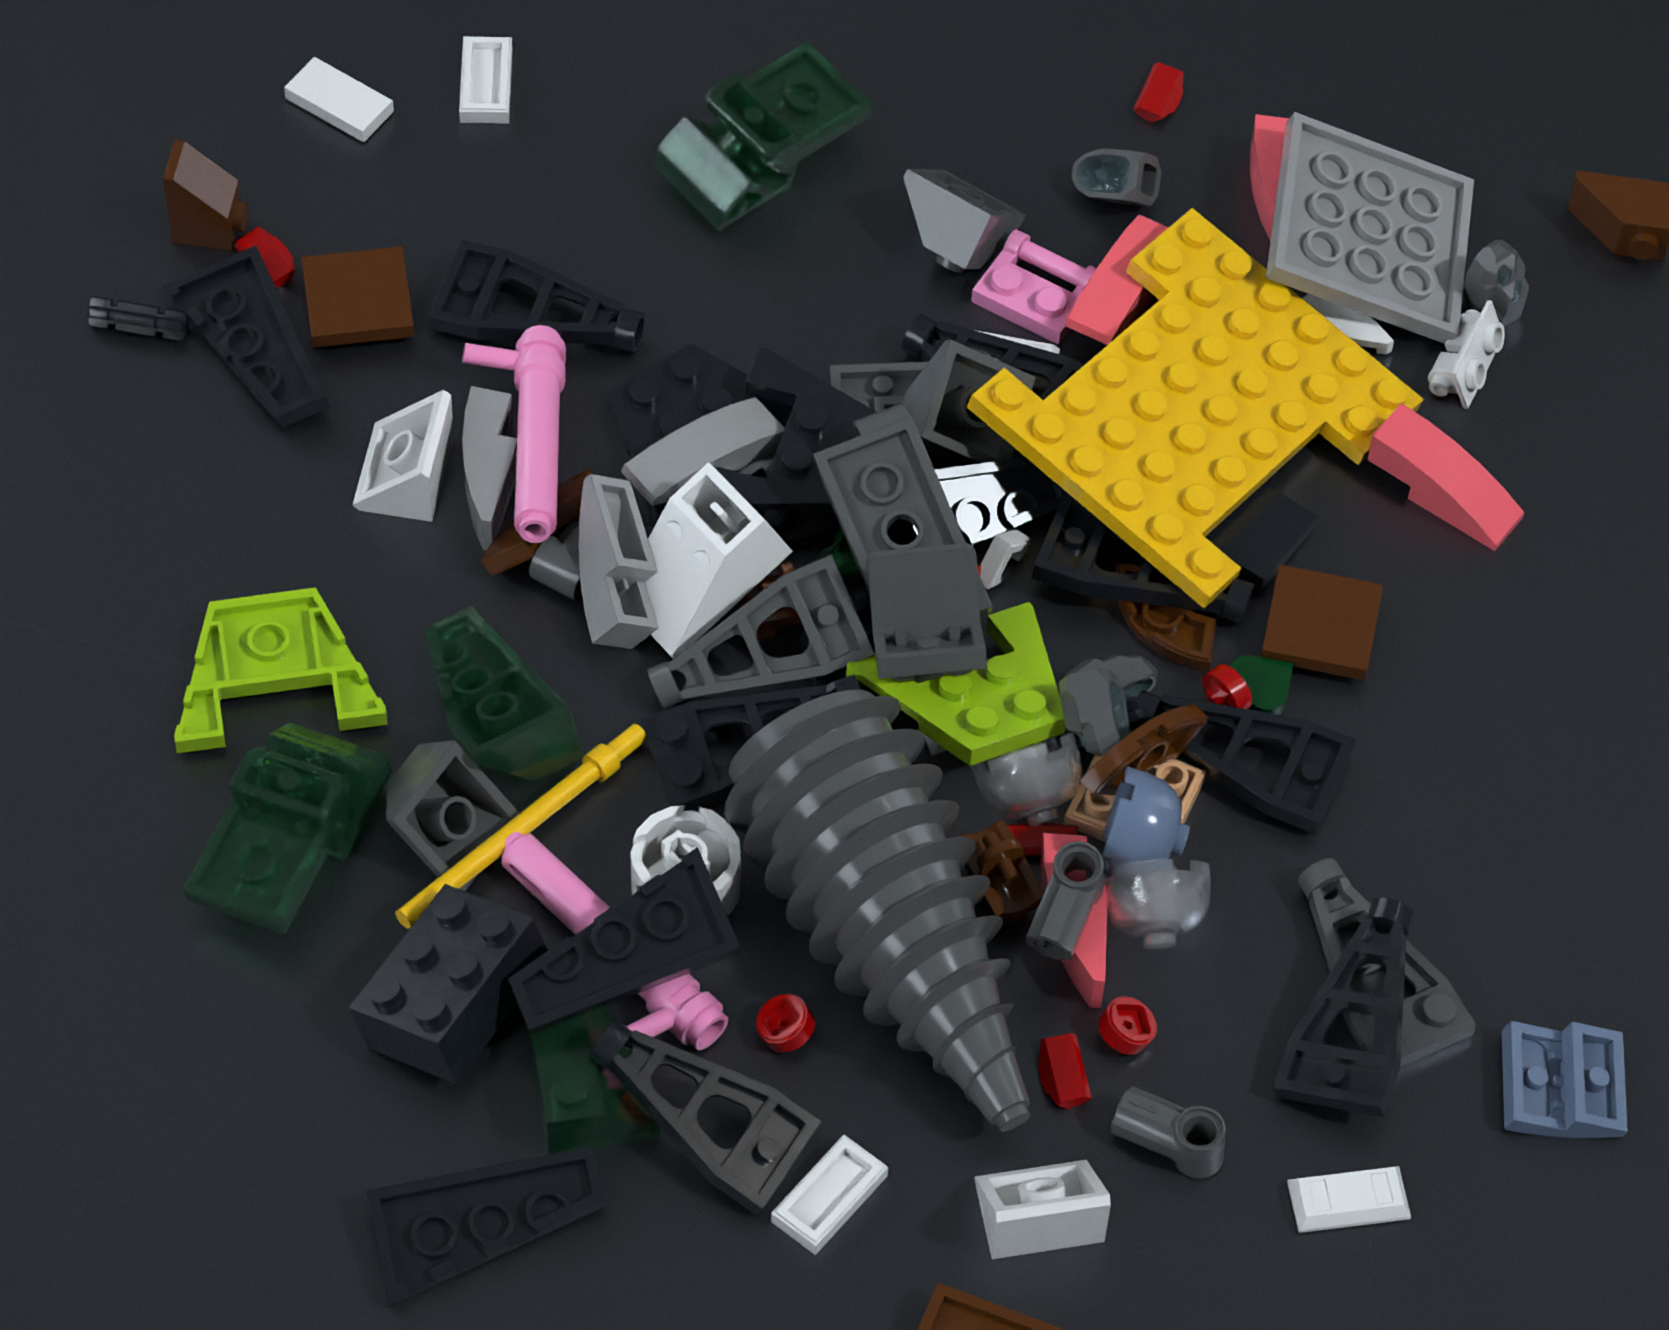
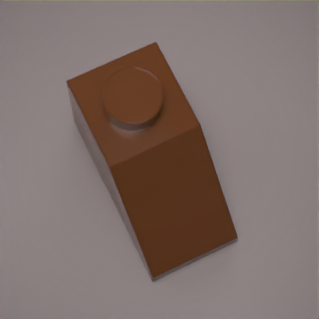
M174 140L163 177L172 243L232 251L237 231L244 232L248 220V203L241 201L239 180L185 141Z
M1576 170L1568 210L1614 255L1634 257L1641 260L1664 261L1669 246V183Z

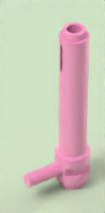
M543 325L532 326L526 329L516 342L515 350L465 343L462 363L514 371V384L519 392L514 526L520 536L531 543H540L547 540L555 531L557 525L560 393L564 389L566 382L565 343L555 329Z
M516 831L506 838L504 851L501 856L502 866L575 935L592 924L597 916L610 908L532 834L524 835ZM686 974L638 993L646 1001V1010L650 1014L626 1027L651 1037L669 1030L685 1046L693 1045L697 1050H703L722 1035L728 1024V1017L722 1012L723 1004L708 991L701 993L699 991L700 983L690 974Z

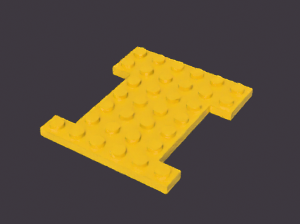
M1191 208L1133 257L1125 271L1159 299L1155 305L1044 400L1006 368H1003L971 395L967 408L1202 608H1205L1237 578L1241 570L1238 564L1206 538L1215 527L1318 433L1359 465L1369 455L1372 436L1396 408L1402 403L1416 412L1424 399L1288 286L1267 279V269L1196 210Z

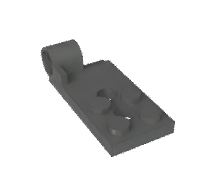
M903 403L853 421L852 425L856 438L813 454L820 478L868 592L867 559L871 553L885 550L966 543L912 416L910 417ZM903 520L912 523L918 532L916 539L907 545H898L892 542L887 535V530L894 522ZM978 573L980 616L992 612L993 606Z

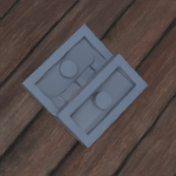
M1510 1021L1501 1030L1504 1130L1565 1138L1623 1137L1628 1132L1623 1032L1573 1021L1563 1031L1516 1021Z

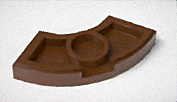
M590 469L558 485L557 525L555 531L550 536L554 535L568 522L580 516L583 482L588 475L592 474ZM513 519L491 543L481 562L490 575H496L532 559L542 542L531 543L524 540L516 531Z
M1116 562L1115 572L1132 574L1139 571L1142 566ZM1154 568L1151 576L1153 581L1170 585V580L1157 568ZM1117 600L1125 621L1146 646L1178 665L1197 671H1210L1216 619L1197 614L1191 609Z
M1186 705L1166 711L1144 723L1118 742L1080 781L1092 794L1115 796L1120 781L1125 782L1126 767L1146 772L1165 760L1176 759L1207 723L1208 717L1196 705Z

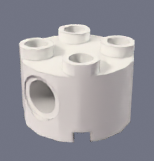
M684 805L670 806L650 815L636 830L633 838V847L630 852L632 895L638 892L640 887L658 874L661 876L681 862L682 857L698 847L728 916L738 904L741 896L740 841L731 824L727 823L726 819L713 810L699 807V812L684 811Z

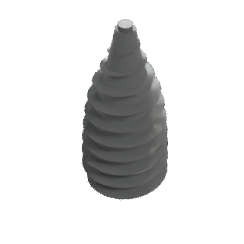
M865 690L839 691L818 697L793 708L754 734L739 749L731 761L729 776L734 783V787L725 803L724 815L726 822L730 823L734 830L746 834L744 851L748 859L757 865L767 867L764 881L769 893L777 898L789 900L785 913L787 922L794 929L812 933L809 940L811 956L820 963L838 965L834 975L837 989L846 995L867 996L863 1006V1014L869 1022L885 1026L901 1024L897 1033L898 1045L908 1051H926L934 1059V1071L940 1075L950 1076L965 1092L966 1099L978 1107L991 1125H998L1001 1132L1018 1127L1031 1116L1027 1109L1030 1105V1100L1014 1054L1017 1047H1012L1005 1016L1011 1012L1014 1005L1000 1003L996 983L1009 969L1011 961L1003 958L989 959L986 944L999 932L1003 920L995 915L976 917L974 906L989 890L990 879L984 875L961 876L960 869L966 865L976 849L975 841L969 837L946 838L945 836L958 818L960 806L957 802L951 800H935L930 802L928 800L942 781L943 772L941 768L934 764L911 765L923 750L925 744L924 734L914 729L893 730L891 724L900 712L901 705L899 701L888 696L875 697L872 693Z

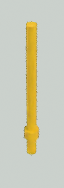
M632 724L607 745L600 743L582 757V765L396 910L395 915L400 924L410 929L444 884L460 889L501 857L506 838L516 831L524 835L530 834L595 781L604 782L620 769V761L647 741L645 731L638 724Z

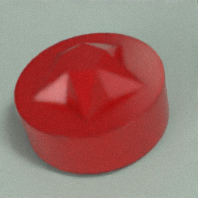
M1219 664L1203 675L1201 681L1202 688L1209 703L1244 709L1251 707L1252 695L1243 677L1234 668L1225 664Z
M781 994L773 997L762 1006L756 1017V1031L771 1050L780 1053L791 1052L800 1048L809 1040L815 1027V1018L812 1011L800 997L793 994Z
M1122 996L1115 998L1099 1016L1098 1027L1103 1039L1110 1047L1123 1054L1134 1055L1142 1052L1155 1038L1157 1033V1023L1150 1009L1132 997Z

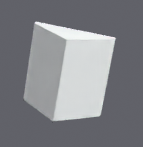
M443 389L375 422L352 506L359 511L433 521L454 441L451 394Z
M1087 1160L975 1176L977 1195L992 1259L1105 1242L1111 1207L1110 1194Z

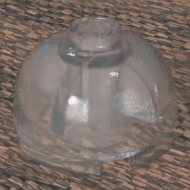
M1073 732L1065 733L1060 737L1061 746H1058L1056 738L1052 737L987 761L989 769H986L984 761L970 766L976 786L984 802L994 812L1004 817H1026L1029 826L1060 817L1057 806L1073 798L1080 786L1082 776L1080 753Z
M1173 859L1143 860L1114 865L1113 876L1104 872V889L1108 898L1107 915L1114 927L1126 936L1143 938L1144 948L1164 949L1177 946L1176 936L1194 931L1204 921L1210 908L1212 887L1209 863L1190 860V871L1177 870Z

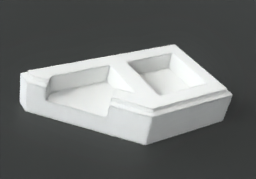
M1311 294L1302 298L1359 346L1375 348L1378 354L1386 355L1392 352L1394 340L1371 316Z

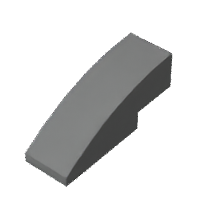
M471 386L464 412L462 436L466 499L482 549L487 551L500 533L515 486L517 438L509 437L513 427L512 395L510 393Z
M756 397L706 414L675 430L626 462L621 473L651 506L668 502L669 498L708 462L712 466L736 471L744 469L759 459L776 454L785 428Z
M590 474L583 482L578 544L580 583L592 644L633 649L658 629L645 586V581L658 571L631 482Z

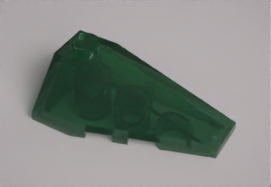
M472 606L424 628L451 736L477 765L536 782L583 758L570 708Z
M606 1006L530 1036L528 1033L548 1154L589 1146L599 1148L661 1138V1128L619 1079L588 1056L594 1045L613 1021V1017ZM622 1047L618 1054L627 1058L631 1055V1049Z

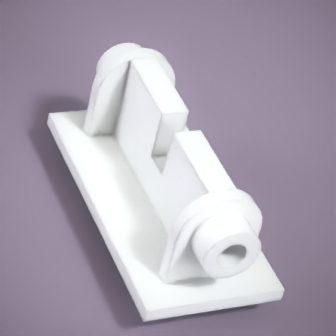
M1487 300L1481 313L1470 309L1460 315L1458 336L1453 340H1446L1445 347L1447 352H1440L1428 375L1429 389L1433 394L1437 396H1446L1448 393L1458 394L1463 409L1469 408L1477 390L1483 387L1495 353L1500 352L1504 344V326L1498 320L1492 301Z

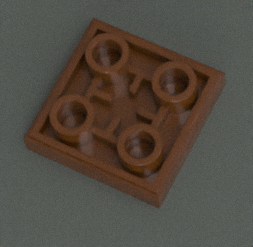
M403 246L301 257L312 348L415 337Z
M1279 564L1261 657L1294 663L1293 667L1366 680L1383 584Z

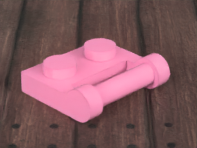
M1015 229L1009 235L1003 250L972 289L971 302L1059 345L1070 331V328L1065 326L1066 319L1097 268L1091 265L1084 268L1031 242L1028 234ZM1022 259L1075 285L1076 288L1073 292H1070L1017 266V264Z

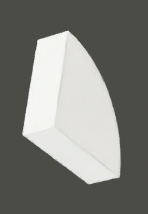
M1017 529L995 535L981 563L980 577L985 588H993L1004 580L1001 575L1010 558L1018 562L1022 559L1031 543L1030 537Z

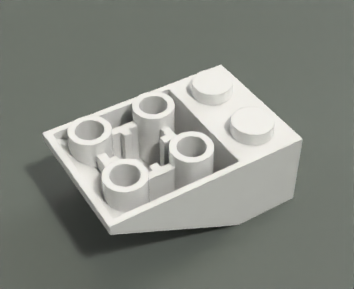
M709 462L669 498L648 538L658 571L645 581L658 629L651 636L673 659L693 645L793 552L769 523Z

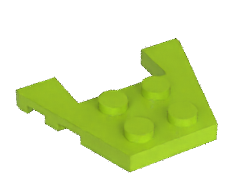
M316 587L209 602L194 658L195 667L190 685H187L183 700L184 709L180 725L176 726L174 734L177 754L226 747L220 700L332 685L339 731L388 725L385 704L381 697L376 696L369 684L368 675L361 663L356 662L346 645L345 636Z
M1030 602L987 616L986 632L1004 653L987 660V669H977L968 674L958 676L945 673L936 678L916 683L914 679L905 681L892 678L879 679L875 654L857 662H847L846 677L855 674L859 688L865 685L880 696L897 699L901 705L900 711H903L919 722L918 730L969 766L1064 734L1065 731L1062 702L1035 611Z

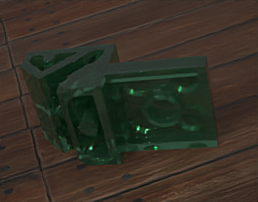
M806 41L747 78L740 72H737L712 87L704 98L707 101V109L719 121L708 125L703 120L700 122L684 116L657 147L653 167L720 231L791 187L798 162L870 118L873 104Z
M291 722L268 734L266 749L259 747L247 752L228 785L233 798L182 890L187 900L285 935L326 857L329 856L341 861H345L393 771L387 756Z

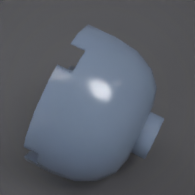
M1126 767L1125 782L1120 781L1102 839L1106 840L1102 853L1105 874L1132 880L1149 878L1163 869L1170 855L1181 857L1190 826L1181 823V801L1176 791L1164 780L1150 773Z

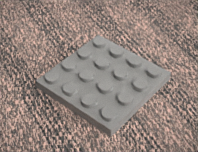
M1294 112L1286 122L1266 278L1445 344L1446 340H1453L1459 334L1474 179Z

